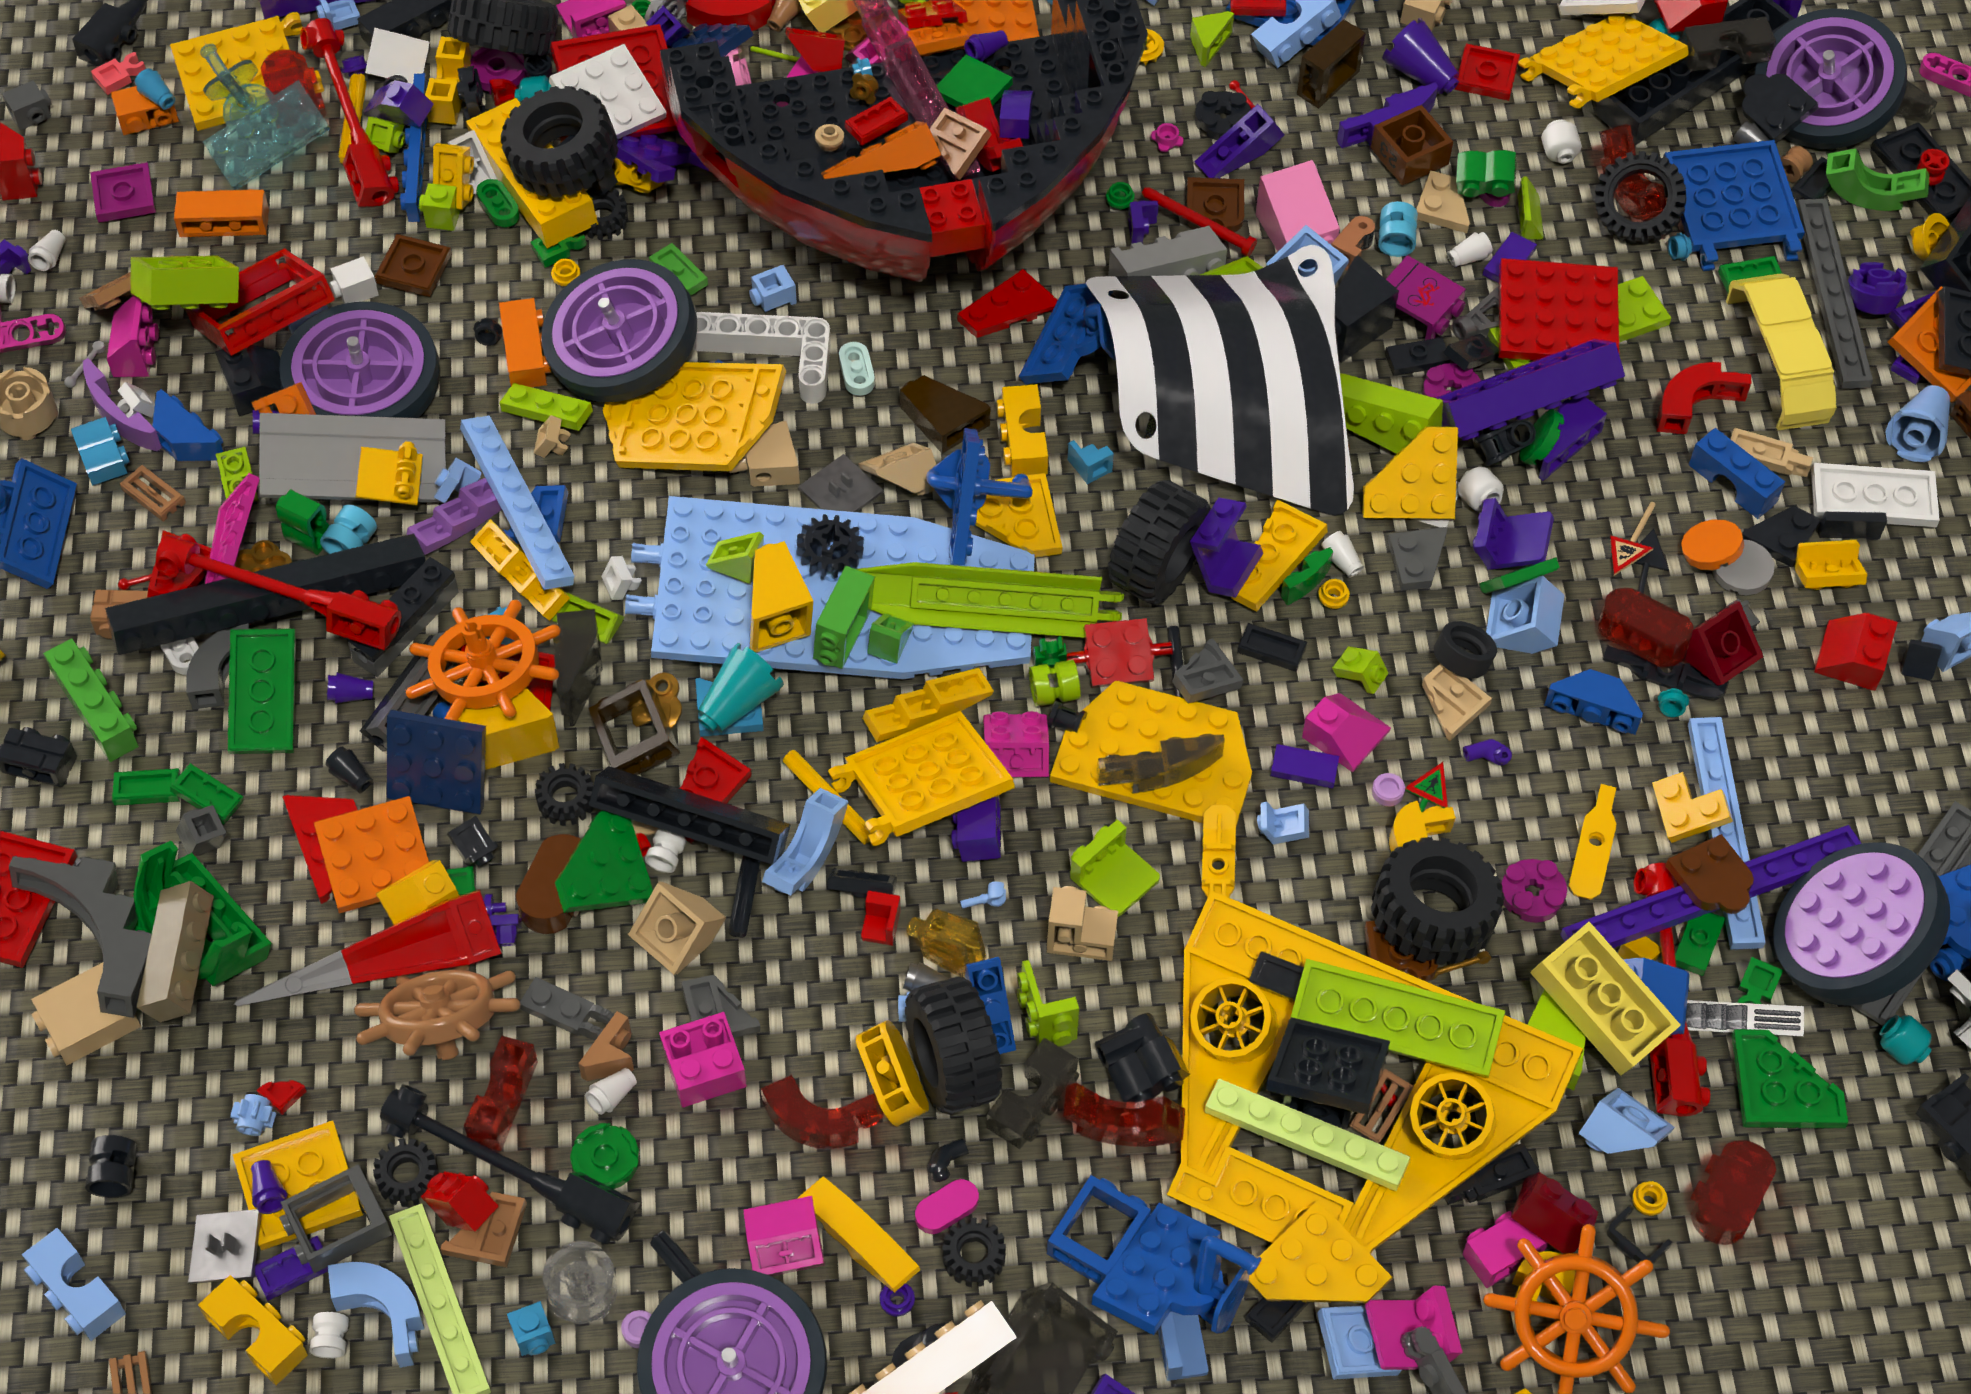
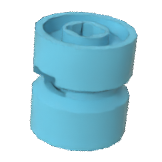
M1397 201L1391 202L1381 209L1378 246L1383 253L1389 256L1401 257L1412 253L1415 249L1418 212L1414 206L1406 202Z
M344 505L335 517L334 524H331L320 539L321 546L329 554L363 546L376 531L377 524L373 517L363 509L354 505Z

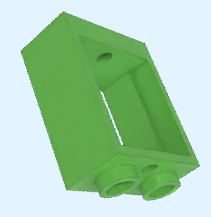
M845 566L816 623L814 659L819 660L826 666H835L843 669L871 612L875 576Z

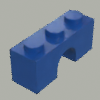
M1717 428L1711 430L1695 444L1689 466L1711 483L1720 475L1730 479L1737 490L1735 502L1755 518L1759 519L1778 502L1785 481Z

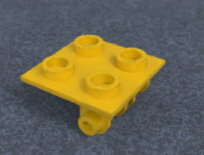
M408 441L404 442L398 451L361 446L355 498L418 505L423 454H417L415 445Z

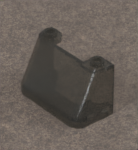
M1053 1282L1031 1288L1022 1294L1006 1319V1323L1016 1338L981 1362L964 1394H1073L1089 1364L1099 1360L1105 1361L1110 1356L1115 1346L1112 1342L1118 1331Z

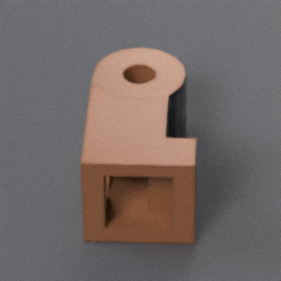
M1358 216L1352 219L1331 243L1334 248L1349 259V263L1345 268L1346 271L1353 259L1358 255L1361 257V252L1367 250L1372 245L1375 223L1368 217Z

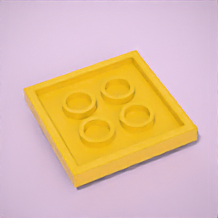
M333 1120L232 1154L248 1210L257 1209L252 1204L251 1166L257 1161L268 1160L271 1162L274 1172L287 1192L286 1199L349 1169ZM352 1192L299 1218V1222L305 1234L308 1235L363 1216L355 1192ZM283 1208L272 1214L261 1213L258 1238L261 1251L297 1238L295 1233L288 1236L279 1218L285 1214Z

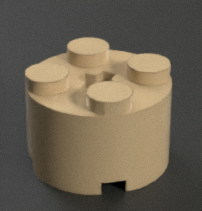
M23 367L24 371L14 372L13 369H9L0 373V428L9 435L20 437L22 440H31L36 434L48 428L58 416L57 406L48 382L42 373L33 368Z

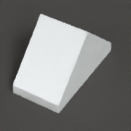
M471 130L448 141L449 145L470 147V156L474 157V169L472 174H470L469 184L473 185V194L477 193V186L482 181L487 179L497 180L475 130Z

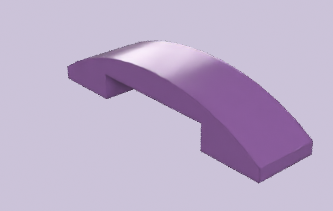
M89 358L83 360L86 383L101 417H106L109 425L115 424L119 435L128 441L149 450H160L162 447L157 432L139 412L128 418L108 397L111 392L105 375Z

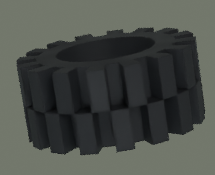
M589 189L586 190L593 201L595 211L607 209L612 211V213L606 217H597L598 225L595 223L591 225V228L582 233L584 235L588 233V237L591 239L597 235L598 240H603L604 235H607L608 239H612V233H615L617 236L620 235L621 229L625 230L627 227L626 223H628L627 205L622 194L619 195V191L616 189L612 193L610 189L604 195L596 194Z
M559 763L560 769L555 770L554 766L548 768L549 775L543 771L540 774L541 781H536L535 796L537 805L542 816L545 819L549 817L550 823L556 824L558 819L560 826H566V820H571V824L574 825L577 824V817H580L583 821L587 818L586 812L591 814L593 807L589 806L593 782L589 773L586 774L585 769L581 766L576 770V765L570 763L569 769H566L564 763ZM563 787H572L578 792L574 799L567 802H559L553 798L554 792Z
M404 1138L398 1139L399 1146L395 1147L393 1142L387 1144L389 1149L387 1152L383 1149L379 1151L380 1160L376 1158L374 1160L375 1169H373V1176L378 1190L385 1200L389 1198L390 1203L393 1205L400 1201L402 1207H408V1201L412 1200L415 1206L420 1204L418 1198L428 1189L427 1184L438 1174V1167L431 1149L428 1150L426 1144L421 1142L418 1145L417 1140L411 1138L409 1144H406ZM406 1162L415 1163L419 1167V1174L414 1180L407 1183H399L393 1178V1172L397 1166Z
M970 1218V1223L968 1224L963 1219L959 1221V1227L953 1225L949 1230V1235H945L943 1245L944 1267L947 1266L948 1275L950 1277L955 1275V1281L959 1284L962 1280H965L968 1287H972V1282H977L978 1287L984 1286V1280H988L991 1283L995 1280V1274L1000 1275L1002 1265H1005L1006 1243L1004 1244L1003 1234H998V1227L995 1224L989 1227L988 1220L982 1219L981 1224L977 1223V1218ZM972 1241L982 1243L987 1248V1257L980 1263L965 1261L960 1252L966 1243Z

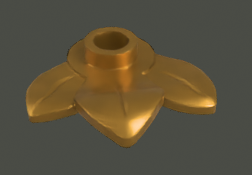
M662 672L646 681L657 693L669 726L672 729L677 724L682 713V705L677 698L680 687L679 682L672 674ZM660 684H668L665 691H658ZM645 702L632 709V720L636 727L653 721Z

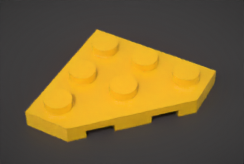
M1426 426L1421 430L1417 437L1363 486L1362 517L1455 519L1458 427Z
M1046 473L1027 475L1033 490L1032 496L1028 499L986 495L985 503L981 508L977 509L976 526L1012 547L1035 554V558L1062 554V542ZM1014 477L998 479L997 481L1012 482Z
M1317 1200L1259 1256L1262 1260L1255 1271L1249 1275L1248 1282L1266 1301L1367 1303L1392 1280V1276Z

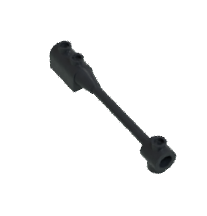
M128 0L118 8L104 3L72 38L78 58L95 66L103 65L107 59L113 60L116 58L117 60L121 52L120 45L123 41L131 43L136 38L137 29L135 24L148 0Z
M402 1084L399 1090L395 1089L386 1098L380 1112V1119L387 1123L384 1129L387 1133L404 1138L405 1133L413 1135L421 1128L530 1184L535 1191L553 1204L557 1211L563 1213L560 1219L562 1223L575 1229H579L581 1224L592 1228L590 1237L601 1243L609 1244L611 1239L619 1241L628 1230L640 1202L581 1172L569 1173L565 1181L547 1173L533 1171L428 1117V1105L424 1103L427 1095L416 1088Z

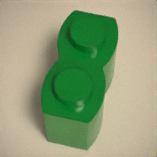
M1496 150L1487 153L1482 151L1458 153L1457 193L1466 197H1476L1485 193L1503 197L1515 193L1516 152Z
M290 489L286 495L279 498L276 504L277 517L282 522V534L286 540L319 555L323 550L320 539L330 526L326 522V509L323 505Z

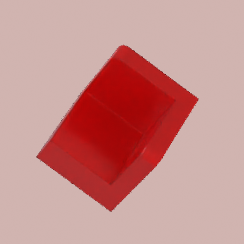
M868 890L865 901L866 916L861 939L863 941L893 946L901 913L900 896Z

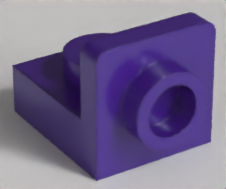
M1158 201L1130 202L1128 227L1131 244L1142 242L1143 244L1144 235L1149 234V224L1157 223Z
M4 239L0 243V275L9 274L15 267L27 275L31 271L28 263V254L19 245L14 246Z

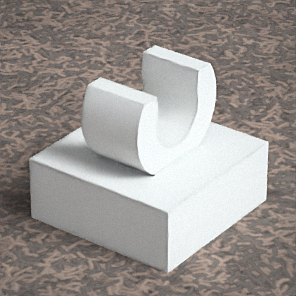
M127 382L118 389V392L124 399L120 400L117 406L125 413L129 410L126 414L128 418L137 412L151 418L154 416L155 403L145 390Z
M611 556L601 576L611 600H623L627 590L633 591L638 589L642 581L641 578H632L636 567L630 564L626 565L623 556Z

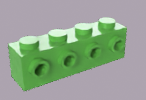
M71 638L43 653L53 676L109 762L139 747L133 731L137 730L133 719L129 713L122 715L119 710L122 707L119 698L113 690L109 693L105 689V686L108 685L99 668L94 671L91 668L90 664L93 663V660L84 646L78 648Z

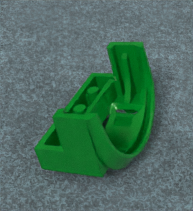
M169 841L140 855L133 895L135 910L142 931L152 933L161 890L192 881L214 896L207 933L214 941L211 943L205 938L197 979L206 978L212 986H215L267 960L272 943L193 853L175 860L178 847L172 841Z

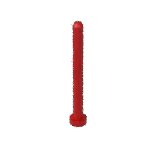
M1150 187L1143 189L1142 195L1144 198L1150 201H1158L1159 206L1199 227L1210 226L1218 237L1242 249V255L1249 257L1254 251L1257 244L1256 238L1252 236L1245 238Z

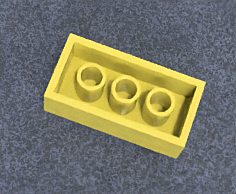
M1590 922L1585 924L1530 972L1620 1076L1634 1067L1681 1026Z

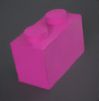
M1512 1211L1501 1215L1491 1228L1486 1231L1484 1228H1479L1466 1239L1467 1243L1462 1255L1486 1288L1517 1271L1520 1264L1525 1260L1517 1247L1520 1239H1528L1538 1252L1545 1251L1547 1247V1242L1511 1218Z

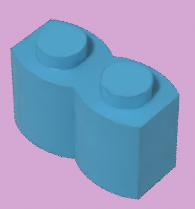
M106 417L71 428L92 486L127 474L125 464L130 463L124 446L117 447L116 442L121 441L115 424L109 425Z

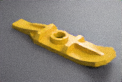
M1601 784L1596 806L1584 817L1568 885L1574 896L1592 900L1601 894L1617 825L1611 811L1616 787ZM1597 839L1601 845H1593L1589 840Z
M1211 805L1204 812L1202 890L1207 898L1211 890L1226 897H1230L1235 890L1236 812L1229 805ZM1215 861H1222L1225 866L1220 870H1216L1212 864Z

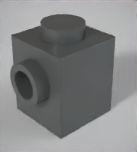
M34 80L2 93L8 112L20 131L51 118L48 106L52 105L46 90H39Z
M213 805L186 812L176 829L187 855L193 853L195 857L220 848L226 835V831Z

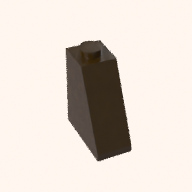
M925 375L915 381L907 382L900 389V408L942 454L963 442L964 428L977 429V432H980L990 426L991 407L987 403Z

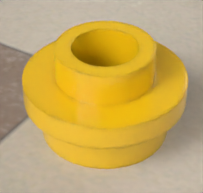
M571 259L558 260L551 270L552 280L560 286H567L572 280L581 275L579 266Z
M1339 579L1327 580L1321 585L1318 593L1320 602L1332 609L1345 606L1350 596L1346 584Z
M1648 1181L1639 1184L1635 1188L1632 1201L1639 1212L1654 1216L1660 1214L1665 1209L1668 1197L1660 1184ZM1644 1197H1652L1655 1200V1203L1651 1204L1646 1202L1644 1200Z

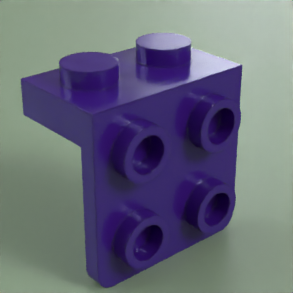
M1496 498L1484 499L1482 512L1478 515L1479 526L1477 535L1473 539L1474 551L1480 556L1488 570L1543 562L1547 556L1554 517L1549 511L1507 517Z

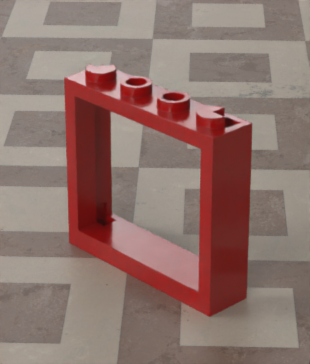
M284 248L239 272L238 303H228L226 308L210 307L209 304H199V308H185L196 330L232 356L331 303L335 298L323 273ZM284 257L286 263L277 264L276 260ZM290 280L297 283L221 324L215 321ZM232 328L234 333L227 335L225 332Z

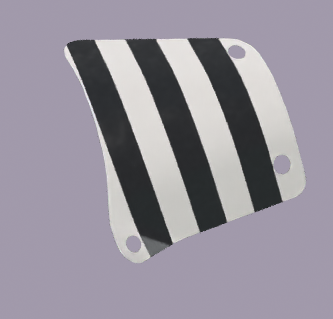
M1316 245L1304 246L1291 255L1264 268L1238 275L1093 277L1086 281L1088 288L1102 305L1109 322L1116 357L1122 428L1128 440L1138 451L1155 459L1328 515H1338L1348 510L1353 502L1354 483L1335 334V283L1331 259L1323 248ZM1307 259H1314L1318 265L1317 271L1308 277L1301 276L1298 273L1299 265ZM1120 290L1126 292L1129 298L1116 299L1110 297L1108 292ZM1143 412L1152 414L1156 420V431L1149 439L1141 438L1135 427L1137 417Z

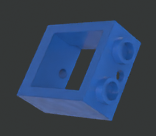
M1090 1175L1048 1239L1047 1255L1100 1285L1149 1218L1151 1209L1147 1207V1204L1142 1199L1133 1195L1129 1197L1118 1191L1117 1187L1109 1180L1104 1178L1099 1180ZM1092 1196L1133 1219V1222L1108 1260L1066 1236Z

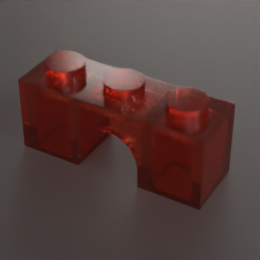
M501 1036L489 1064L491 1075L484 1097L476 1095L464 1123L467 1137L491 1149L502 1150L538 1063L534 1044Z

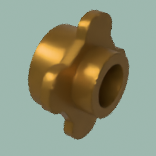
M854 74L852 76L854 83L853 88L850 89V95L854 99L859 98L865 100L867 104H873L876 101L875 94L879 89L877 80L869 74Z

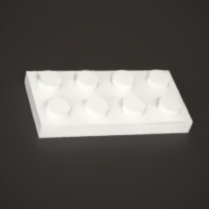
M1813 463L1811 477L1814 516L1820 519L1823 518L1826 511L1884 512L1887 516V524L1937 527L1940 521L1935 471Z

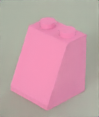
M1313 160L1260 176L1255 215L1277 251L1288 243L1305 225L1310 227L1329 244L1337 238L1340 228Z

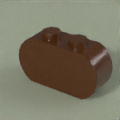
M558 834L542 842L515 895L520 918L530 930L541 934L556 933L568 926L572 916L576 917L580 911L563 912L555 881L567 865L571 854L581 840L580 838L569 834Z

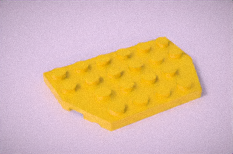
M684 362L669 380L656 389L633 399L605 402L603 413L609 429V438L613 445L615 462L619 468L731 472L774 420L786 375L784 365Z
M1114 681L1083 709L1088 714L1086 719L1082 720L1078 732L1065 730L1050 774L1051 783L1203 823L1204 812L1211 805H1229L1236 812L1237 827L1252 777V769L1237 712L1197 701L1187 703L1184 698Z

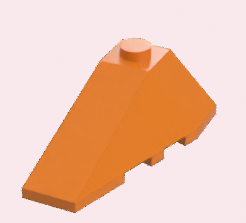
M916 121L885 137V144L877 143L860 152L861 156L857 158L851 156L821 172L824 180L878 170L891 172L917 168L919 166L923 170L936 164L935 158L941 156V152L927 123Z

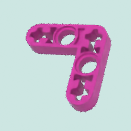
M1929 53L1923 57L1919 68L1922 77L1971 97L1970 66L1938 53ZM1953 75H1962L1966 78V80H1957L1953 77Z
M0 307V353L57 343L66 334L64 322L55 314H45L3 322ZM50 322L59 327L54 330L55 334L50 335L48 331H39L40 338H36V331L33 325L37 324L39 330L47 329ZM26 327L30 330V335L25 341L14 339V331L17 328Z

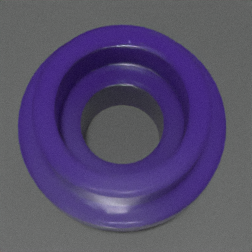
M363 55L342 60L343 67L341 71L342 73H348L349 77L354 73L364 74L367 61H365Z
M906 1283L895 1293L887 1286L880 1293L881 1308L891 1316L899 1317L906 1315L914 1306V1292ZM894 1296H900L904 1301L896 1305L891 1302V1299Z

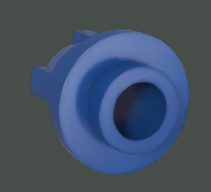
M1949 946L1944 950H1939L1930 963V967L1937 977L1944 981H1949L1947 978L1956 970L1960 972L1968 967L1971 962L1969 958L1958 954Z

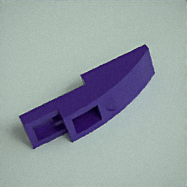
M1435 82L1400 94H1394L1385 98L1384 108L1375 109L1369 113L1340 121L1337 142L1341 149L1367 141L1371 147L1374 125L1416 106L1422 105L1429 113L1435 105L1438 85Z

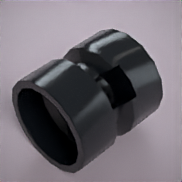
M103 1135L92 1139L89 1162L92 1165L88 1167L85 1184L87 1192L105 1198H119L130 1194L134 1175L131 1167L135 1164L136 1142L117 1135Z

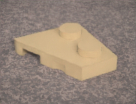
M1430 170L1416 208L1418 212L1417 220L1467 233L1470 222L1463 195L1457 193L1456 177Z
M1441 663L1423 679L1422 686L1446 738L1450 741L1491 704L1492 698L1468 678L1449 671Z

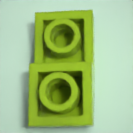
M246 447L216 453L226 499L248 473L252 474ZM257 491L255 493L253 502L259 501Z

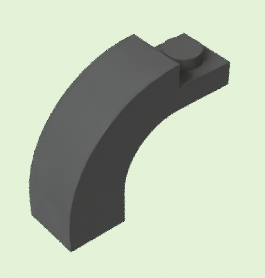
M249 623L218 631L209 637L193 655L186 675V693L192 709L225 706L224 685L229 675L230 630L251 629Z

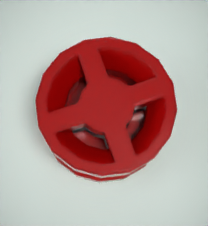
M1928 149L1922 153L1916 170L1927 168L1929 185L1939 184L1943 180L1949 165V157L1942 150Z

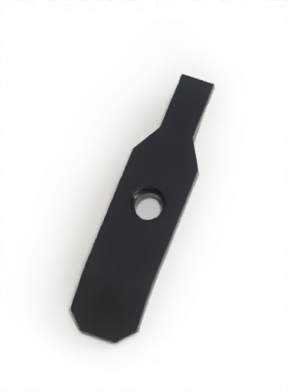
M1607 645L1602 659L1629 668L1639 679L1669 689L1676 688L1682 690L1684 694L1702 699L1717 700L1725 696L1729 681H1727L1723 685H1717L1695 667L1690 666V664H1684L1657 655L1651 651L1638 653ZM1660 667H1667L1671 672L1665 673Z

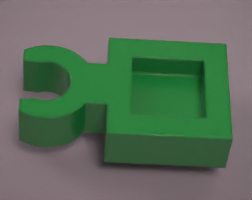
M580 233L572 237L570 236L549 248H546L540 237L531 241L532 249L544 268L555 264L560 259L570 257V249H581L587 244L585 236H579Z
M1062 636L1057 637V640L1046 642L1045 638L1039 640V646H1035L1033 650L1034 666L1048 664L1050 668H1053L1055 662L1066 661L1067 650Z
M1751 957L1738 990L1747 993V995L1742 996L1737 1003L1762 1004L1760 999L1770 1003L1783 970Z

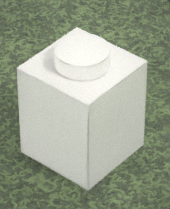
M364 256L331 268L333 281L329 282L335 298L341 297L344 304L362 302L379 295L375 277Z

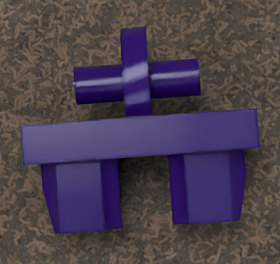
M485 894V905L493 928L496 930L499 945L502 947L516 946L517 929H522V920L519 918V914L495 915L494 913L507 911L506 902L494 903L493 894Z

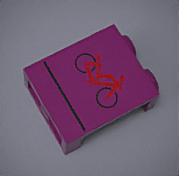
M1408 255L1386 278L1388 282L1399 290L1396 308L1428 326L1425 340L1434 339L1437 335H1443L1448 328L1450 320L1453 317H1459L1465 308L1466 302L1463 300L1466 289Z

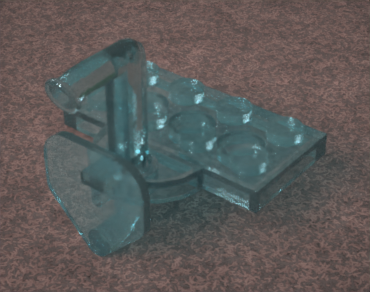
M206 44L201 48V56L207 60L217 76L205 85L203 91L211 101L226 98L223 105V118L226 127L203 141V143L234 190L244 186L331 129L299 80L274 95L267 87L259 84H250L258 73V68L252 60H243L227 69L218 55L214 44Z

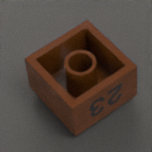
M1422 105L1374 125L1371 150L1402 186L1429 174L1430 170L1436 171L1449 165L1453 147V140Z

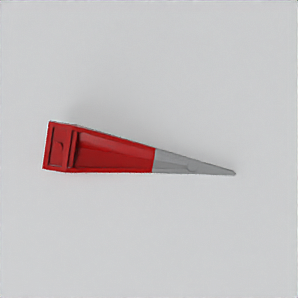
M479 889L444 900L237 999L234 1005L241 1006L355 983L470 965L502 954L481 890Z

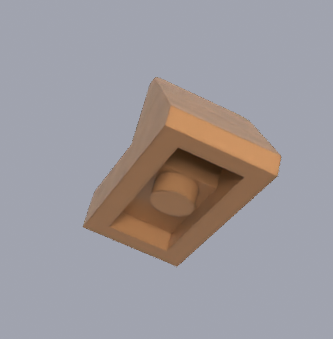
M617 1011L578 1063L582 1079L591 1081L605 1078L621 1071L623 1068H627L631 1072L634 1070L632 1057L622 1051L631 1038L630 1024L627 1016Z

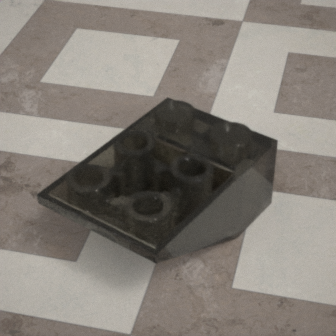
M595 609L557 613V623L561 628L560 635L553 638L556 651L554 653L555 668L559 671V677L556 679L558 698H560L561 715H568L570 727L575 726L603 670Z

